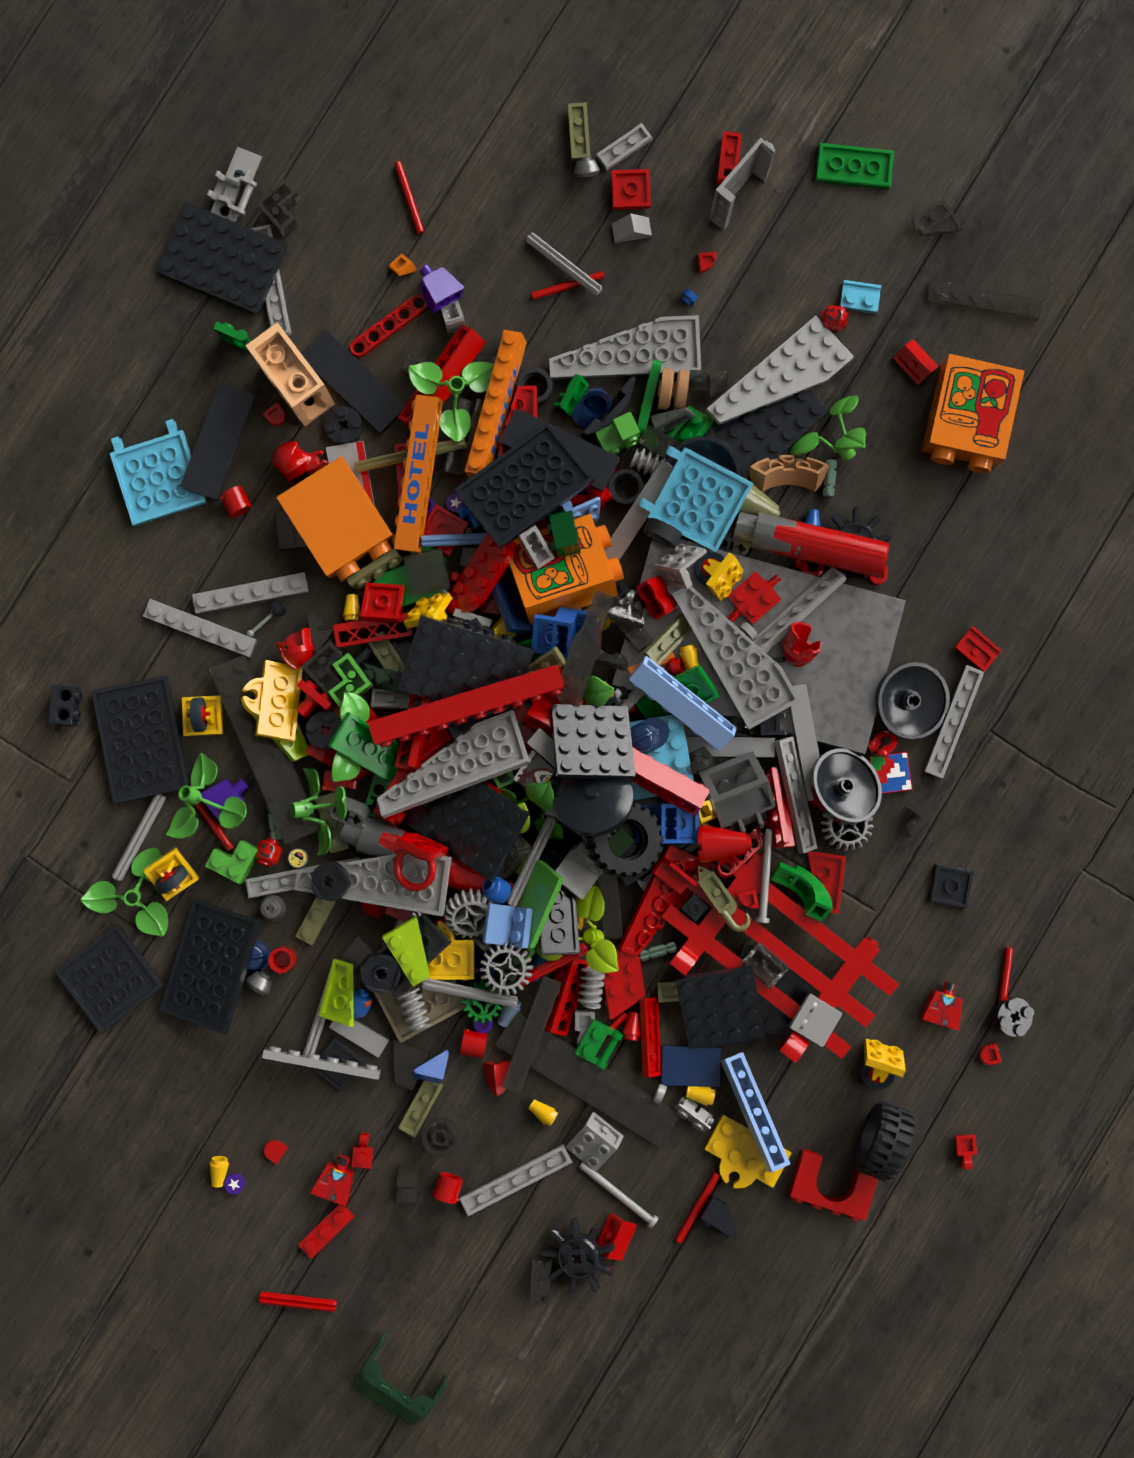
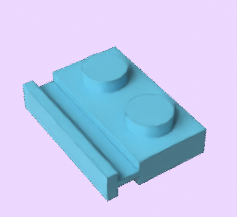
M844 280L840 306L846 310L877 314L881 285Z

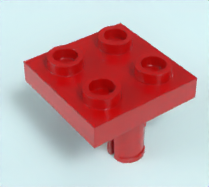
M300 680L296 686L303 690L307 696L296 709L301 715L309 718L318 706L332 711L335 706L333 704L334 699L324 692L320 694L318 692L320 688L313 682Z

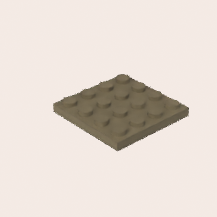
M439 980L443 982L458 984L456 980ZM422 982L414 987L409 983L395 997L389 990L384 993L374 992L400 1043L429 1028L426 1027L417 1031L406 1029L411 1025V1023L404 1022L409 1016L402 1015L406 1008H400L399 1005L404 1000L397 999L403 992L420 987L416 994H422L418 1001L425 1002L421 1009H427L423 1016H429V1020L425 1023L431 1024V1026L461 1011L465 1004H460V1002L465 1000V998L422 989Z

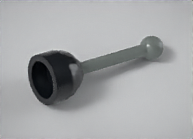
M276 600L270 607V614L252 630H248L247 636L253 637L254 632L273 616H283L287 612L283 605Z

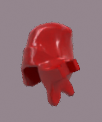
M297 441L282 443L275 449L272 454V463L288 482L295 484L294 479L301 476L304 472L314 474L328 464L326 460H319V456L323 454V451L318 450L306 453L298 447Z

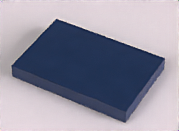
M499 580L493 588L492 594L507 632L533 635V624H529L516 583Z
M662 1045L661 1084L720 1087L721 1047L691 1049L689 1046Z

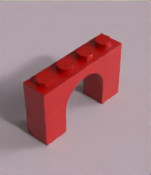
M801 1148L788 1190L792 1200L801 1204L804 1201L811 1203L810 1206L822 1210V1207L830 1209L829 1212L835 1215L846 1214L849 1219L857 1222L860 1219L866 1221L878 1179L863 1174L856 1168L851 1187L844 1195L837 1198L826 1197L818 1191L816 1184L823 1159L822 1155Z

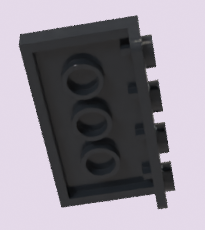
M413 912L407 919L410 920L417 916L423 947L429 965L452 941L426 913ZM383 941L379 945L381 949L377 953H386L393 956L387 944ZM401 967V977L398 984L394 988L388 989L394 997L410 983ZM379 969L376 971L378 977H381L382 974H386V972H384L383 969Z

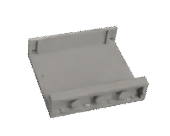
M760 138L715 191L709 219L723 231L729 224L736 198L735 194L754 173L763 182L767 180L776 151L774 146L767 140L764 141Z

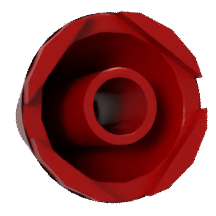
M705 824L699 826L698 844L700 851H698L700 863H708L747 854L748 850L752 849V839L748 838L746 833Z

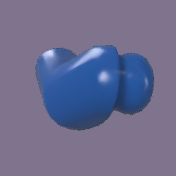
M466 506L458 509V516L461 519L466 517L474 530L482 527Z

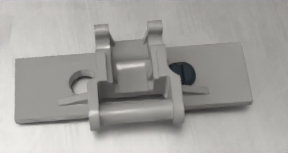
M237 147L226 176L217 170L214 176L218 182L214 192L208 190L207 196L214 201L212 213L222 216L221 209L228 207L230 209L229 215L222 217L236 222L238 216L245 215L246 211L244 210L253 188L257 186L253 178L262 156ZM246 186L238 206H234L241 188Z

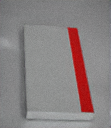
M364 441L326 447L328 463L330 464L343 456L375 505L369 470L358 473L354 466L355 462L367 459Z

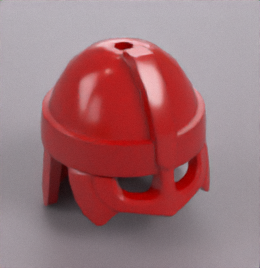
M794 622L782 642L783 654L786 660L796 667H802L811 663L821 652L820 646L822 641H816L812 644L808 641L812 626L804 622Z
M303 628L301 632L289 635L284 642L276 643L281 658L293 670L309 664L313 651H315L310 628Z

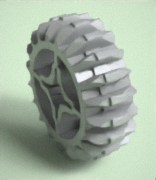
M826 814L822 815V817L827 818V821H821V824L826 825L827 828H823L821 831H828L824 838H832L829 842L830 845L837 842L836 849H840L843 844L844 851L848 850V845L851 850H855V843L858 847H862L860 840L867 843L868 839L864 836L872 835L871 832L867 831L868 828H873V825H868V821L873 820L872 817L861 822V831H859L855 824L851 825L850 828L844 829V825L838 822L839 828L835 834L832 828L833 819ZM846 832L856 836V838L850 841L840 839Z
M470 888L467 893L462 889L461 895L455 893L454 898H450L449 904H446L444 912L445 923L449 927L450 932L454 931L456 936L461 934L463 939L465 936H469L472 939L476 935L479 938L480 933L484 934L487 906L489 903H494L487 900L483 893L480 894L479 889L473 892Z
M507 942L503 944V948L496 944V951L490 947L491 955L488 953L483 955L488 960H481L480 962L482 965H486V967L480 968V972H486L485 975L481 976V979H489L485 986H489L492 983V992L496 987L499 988L498 995H501L502 989H505L506 996L509 995V989H512V992L516 994L517 986L520 990H523L524 987L521 983H529L525 976L532 977V973L527 972V970L533 969V966L526 964L531 961V958L524 959L528 952L524 951L521 954L519 951L522 948L513 949V943H511L510 948H507ZM507 953L504 962H492L496 955ZM513 954L521 961L523 970L518 969L512 964ZM509 959L508 964L509 968L512 969V971H508V974H506L505 978H503L504 969L501 968V965L505 966V963H507ZM490 967L500 972V982L493 978ZM509 975L521 976L515 983L505 984Z

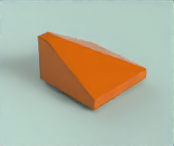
M400 254L388 266L398 276L417 270L412 261L403 254Z

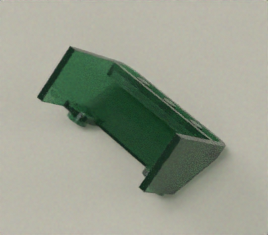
M384 1332L354 1379L355 1387L406 1423L416 1425L430 1413L445 1390L449 1376L447 1374L444 1375L430 1398L426 1395H418L413 1400L381 1378L382 1367L374 1360L385 1342L387 1334Z

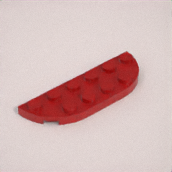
M487 533L449 594L452 600L444 611L454 614L455 608L462 610L461 613L473 612L486 601L509 565L515 551L516 542L513 540L500 550Z

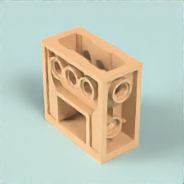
M278 323L246 345L260 369L304 426H307L335 405L324 383ZM310 397H313L314 404L311 406H306L304 404V401H306Z

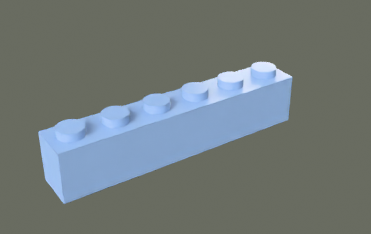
M647 656L632 671L629 680L634 687L643 690L651 700L657 701L666 712H671L680 723L690 727L695 735L705 739L710 747L720 751L735 736L737 727Z
M743 1052L721 1060L767 1172H774L790 1165Z

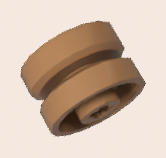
M663 367L657 397H659L658 410L667 411L670 407L671 399H674V410L685 408L690 370L680 369L677 373L676 381H673V368Z

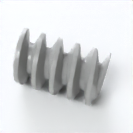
M644 448L640 452L637 449L630 464V469L637 466L638 473L644 469L645 476L649 472H651L652 476L661 463L659 455L657 454L652 458L651 451L645 455Z
M589 966L581 968V971L585 972L586 975L580 976L581 979L585 980V983L579 984L584 990L578 991V994L582 995L583 998H578L577 1001L582 1003L583 1007L599 1009L601 1007L599 1002L602 1000L599 995L603 993L600 987L604 986V982L601 980L605 978V975L591 969Z
M420 987L403 992L397 998L398 1000H404L399 1006L400 1008H406L402 1015L409 1016L404 1020L405 1023H411L406 1028L407 1030L417 1031L431 1026V1024L425 1023L429 1020V1016H423L427 1009H421L425 1002L418 1001L422 994H416Z

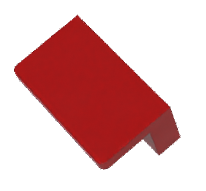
M915 340L907 343L893 357L917 385L921 384L938 368V365Z
M664 856L661 857L651 870L679 894H682L690 883L694 886L698 885L695 880Z
M610 1213L597 1243L599 1246L614 1243L615 1248L612 1252L602 1255L607 1259L622 1261L637 1225L624 1221L617 1215Z

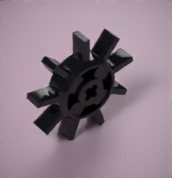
M859 506L853 508L852 522L844 524L835 513L830 516L832 522L838 527V531L884 542L892 540L890 535L875 536L872 528L879 523L881 519L879 514L873 517L867 525L859 522ZM840 569L839 572L846 575L847 570ZM861 574L863 579L868 577V575Z
M573 1217L570 1220L571 1235L566 1237L556 1226L549 1232L560 1243L558 1249L545 1248L542 1251V1256L557 1258L559 1267L555 1268L550 1274L549 1278L551 1280L557 1278L563 1272L571 1277L569 1293L573 1294L576 1291L579 1279H586L594 1293L600 1288L594 1272L598 1270L611 1276L615 1271V1268L601 1261L602 1254L612 1252L615 1244L599 1246L594 1239L601 1227L598 1223L592 1227L589 1235L580 1233L577 1217Z

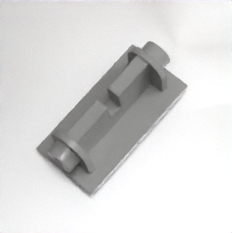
M682 1096L679 1104L673 1107L677 1111L678 1116L688 1119L693 1123L692 1126L699 1131L705 1132L711 1128L710 1125L714 1121L712 1115L702 1107L696 1112L695 1109L698 1104Z

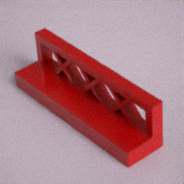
M402 613L399 622L360 620L335 624L333 628L336 647L341 648L413 636L412 628H408V632L399 633L395 630L398 624H404L403 622L408 617V613ZM387 626L390 628L386 636H380L376 633V630L380 627ZM369 630L371 634L367 639H361L357 636L358 632ZM350 633L352 635L348 642L340 643L339 634Z
M411 694L408 710L414 708L415 699L422 700L421 706L432 703L434 700ZM415 734L410 748L405 744L406 741L400 742L395 768L415 772L419 769L426 735L419 737L418 734ZM410 753L408 765L401 764L402 757Z
M773 767L766 771L765 775L769 781L776 805L775 808L768 810L770 826L773 831L774 849L793 848L795 843L781 772L777 771V767Z
M578 958L557 969L538 1026L539 1028L554 1034L568 1035L578 1004L577 999L580 998L578 991H582V987L579 984L585 982L580 976L586 975L583 971L577 974L576 970L579 963L583 964L582 968L589 966L586 960ZM576 983V988L571 993V986ZM570 1001V1007L565 1011V1004ZM564 1020L562 1030H558L559 1023Z

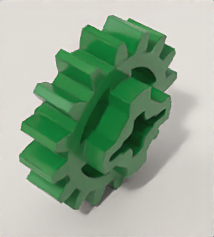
M483 980L479 981V985L476 982L472 983L473 988L491 991V984L485 986ZM465 998V1000L460 1002V1004H465L462 1012L468 1011L466 1017L470 1018L473 1016V1022H477L479 1019L480 1023H485V1018L490 1022L492 1021L491 1016L498 1017L496 1011L502 1010L498 1004L489 1002L481 1004L478 1003V1000ZM491 1005H493V1008L491 1009V1011H490L489 1013H487V1012H488V1008H489ZM471 1006L477 1010V1013L472 1010Z

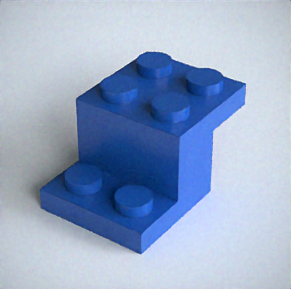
M559 607L555 617L535 614L532 649H534L535 653L545 654L557 646L565 658H570L574 647L594 650L598 613Z
M640 804L641 807L649 809V813L655 815L658 819L656 823L661 825L660 836H663L664 842L660 843H698L699 812L695 817L673 804ZM634 826V843H640L639 832Z

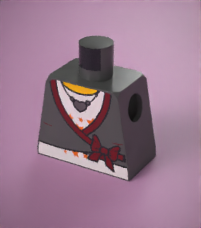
M532 749L528 755L530 764L520 767L513 780L526 787L531 783L551 782L552 789L556 791L561 780L555 777V767Z

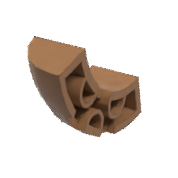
M779 455L778 459L769 460V458H765L750 466L749 473L752 483L762 492L780 485H796L815 492L822 484L829 465L809 457L804 460L797 459L794 455Z

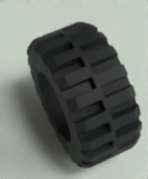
M634 803L632 812L626 820L637 828L640 836L639 848L632 857L625 859L616 857L608 846V834L585 836L587 838L585 848L590 853L588 857L595 862L594 865L598 869L603 870V873L614 877L630 878L642 875V872H647L651 869L652 864H656L659 859L657 855L663 849L660 847V842H664L663 836H660L661 825H657L656 821L658 819L655 815L649 813V809Z
M886 1100L878 1101L872 1106L862 1125L863 1127L856 1143L854 1163L859 1172L884 1182L891 1181L900 1172L909 1154V1148L915 1131V1118L909 1109Z

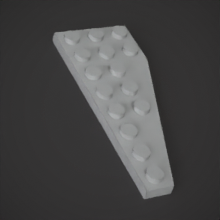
M699 315L659 317L654 321L646 324L643 323L633 329L624 330L600 339L593 344L584 345L577 350L549 359L550 378L571 379L575 374L581 375L583 378L650 375L653 359L663 361L660 375H662L663 367L673 368L674 374H677L680 369L690 370V374L701 373Z
M814 316L710 405L706 412L720 425L745 413L753 412L765 405L768 406L803 390L806 391L818 384L826 383L848 364L854 356L828 328L824 327L823 322L817 316Z
M692 586L688 589L682 588L672 594L748 729L800 701L782 667Z
M510 710L476 723L465 735L461 734L456 738L457 741L447 748L444 747L423 763L420 769L414 773L411 772L404 781L398 785L395 784L378 797L377 801L381 816L387 818L530 764L514 711Z
M409 853L402 860L401 871L407 881L418 884L426 879L428 864L426 860L416 859ZM396 854L339 863L347 870L351 881V886L342 899L437 916L444 915L452 857L442 856L434 859L436 863L435 879L427 889L418 892L405 889L396 880L393 871V862ZM315 868L298 870L296 872L294 890L313 893L311 881ZM328 876V882L326 883L333 886L334 879Z

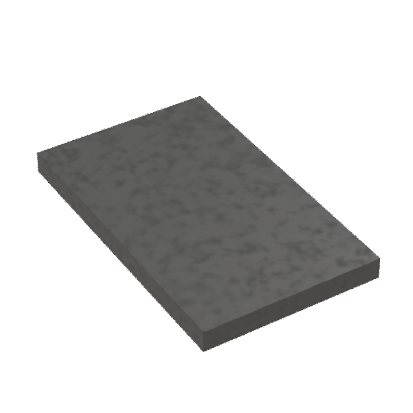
M680 539L677 544L697 546L700 548H705L707 552H714L703 545L685 541L682 539ZM653 540L651 541L640 584L658 575L655 564L663 556L671 553L674 548L664 546ZM717 550V553L722 554L724 557H726L729 553L726 551ZM731 553L736 557L744 570L742 578L734 584L731 592L755 571L767 581L774 577L775 574L781 578V581L773 588L782 600L752 626L757 634L763 631L821 578ZM695 561L686 568L690 574L692 587L727 618L735 610L733 604L727 597L722 602L716 599L708 586L703 585L696 578L694 573ZM842 584L801 621L812 626V631L808 638L811 644L816 641H822L820 646L821 652L811 663L802 667L794 666L786 658L785 662H778V664L782 667L792 686L806 683L817 743L835 748L849 749L861 755L866 753L876 716V691L888 670L906 600ZM667 585L668 592L671 594L682 589ZM637 592L612 683L613 687L620 688L624 686L631 692L636 688L629 680L630 675L627 668L641 662L645 657L642 652L679 614H683L678 603V609L655 620L649 614L646 603ZM742 616L733 621V624L739 629L744 622L750 623ZM692 630L672 651L674 656L681 658L679 647L694 644L698 650V664H700L720 693L718 698L707 704L723 717L744 722ZM784 638L766 654L771 658L785 657L782 647ZM790 707L780 712L787 713V718H780V731L786 730L788 735L795 736Z

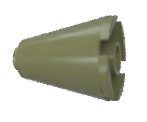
M754 484L737 515H739V512L759 516L760 512L777 517L780 515L779 506Z

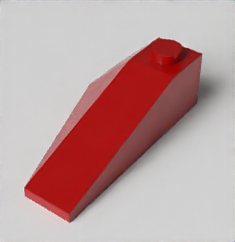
M537 386L517 387L502 436L516 408L537 418ZM499 440V457H500L502 454H504L505 452H507L510 448L501 445V444H500V440Z

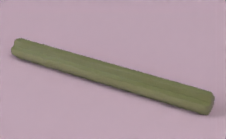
M463 438L459 442L453 440L439 442L436 446L435 455L466 448V441ZM408 450L357 461L354 463L355 470L359 473L403 463L405 457H407Z

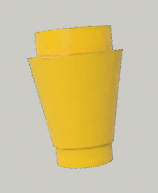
M346 595L343 613L345 622L360 621L361 610L358 595Z
M694 644L679 647V655L686 670L698 665V650Z
M688 1086L686 1098L705 1106L713 1105L715 1090L711 1089V1087Z
M534 1100L528 1108L544 1125L547 1124L548 1126H551L558 1115L555 1108L537 1100Z
M214 1156L209 1163L211 1185L213 1187L223 1186L229 1166L228 1159L224 1156Z

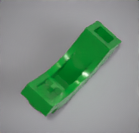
M779 862L771 873L770 880L790 888L800 896L805 905V915L823 922L833 909L831 897L826 888L813 874L801 866L796 865L793 868Z

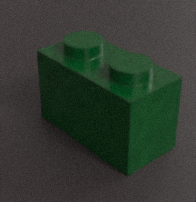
M572 510L549 515L550 523H547L549 535L553 534L554 539L550 540L552 551H557L558 558L581 553Z

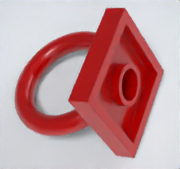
M416 832L398 837L395 845L402 849L398 851L393 862L396 880L409 891L418 892L427 889L433 883L436 876V863L434 859L445 856L448 847ZM409 853L416 859L427 861L428 875L421 883H411L402 874L401 863L405 855Z

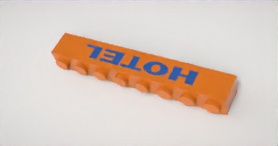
M503 331L465 469L469 478L495 460L527 344L521 332Z
M416 395L415 400L412 402V411L414 412L413 419H410L409 422L410 438L406 442L408 453L403 463L405 474L401 478L402 495L398 498V507L400 509L399 515L395 519L397 530L392 540L396 550L421 553L422 550L421 537L424 536L443 400L439 397Z

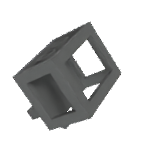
M753 751L699 772L702 784L710 790L707 799L711 803L721 828L729 826L732 831L740 830L741 833H745L744 825L757 821L760 829L764 828L763 820L768 819L766 811L775 808L776 805L769 781Z

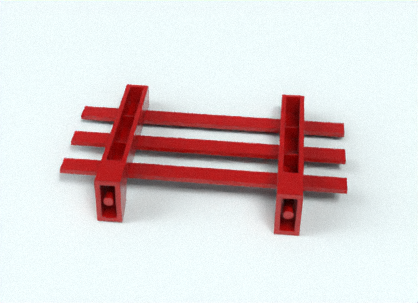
M761 852L759 855L755 853L747 864L744 863L733 874L736 878L727 888V891L737 905L736 911L731 915L737 925H743L746 918L745 913L738 908L741 903L736 898L735 893L755 889L759 895L761 893L763 853ZM722 864L729 872L731 871L728 864ZM694 874L692 879L696 882L699 881V877ZM690 883L687 888L713 908L699 926L673 905H670L661 917L688 937V940L674 956L670 964L686 976L700 955L706 951L727 969L749 966L714 939L726 922L700 885L694 886ZM769 883L768 902L844 962L829 979L751 917L749 927L743 932L820 991L817 995L818 999L833 1008L839 1006L860 1024L867 1027L875 1017V1014L847 993L861 975L888 996H891L899 983L871 962L881 950L877 947L878 943L871 937H868V939L862 937L858 944L852 948L818 920L805 915L804 909ZM754 970L758 993L789 1018L793 1019L800 1006ZM791 1029L777 1048L796 1063L806 1050L810 1039ZM833 1031L825 1043V1046L841 1059L851 1048L848 1043Z

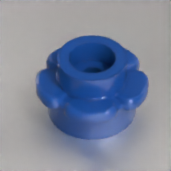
M687 288L684 292H681V295H683L681 300L688 306L696 304L695 301L698 299V296L692 290Z

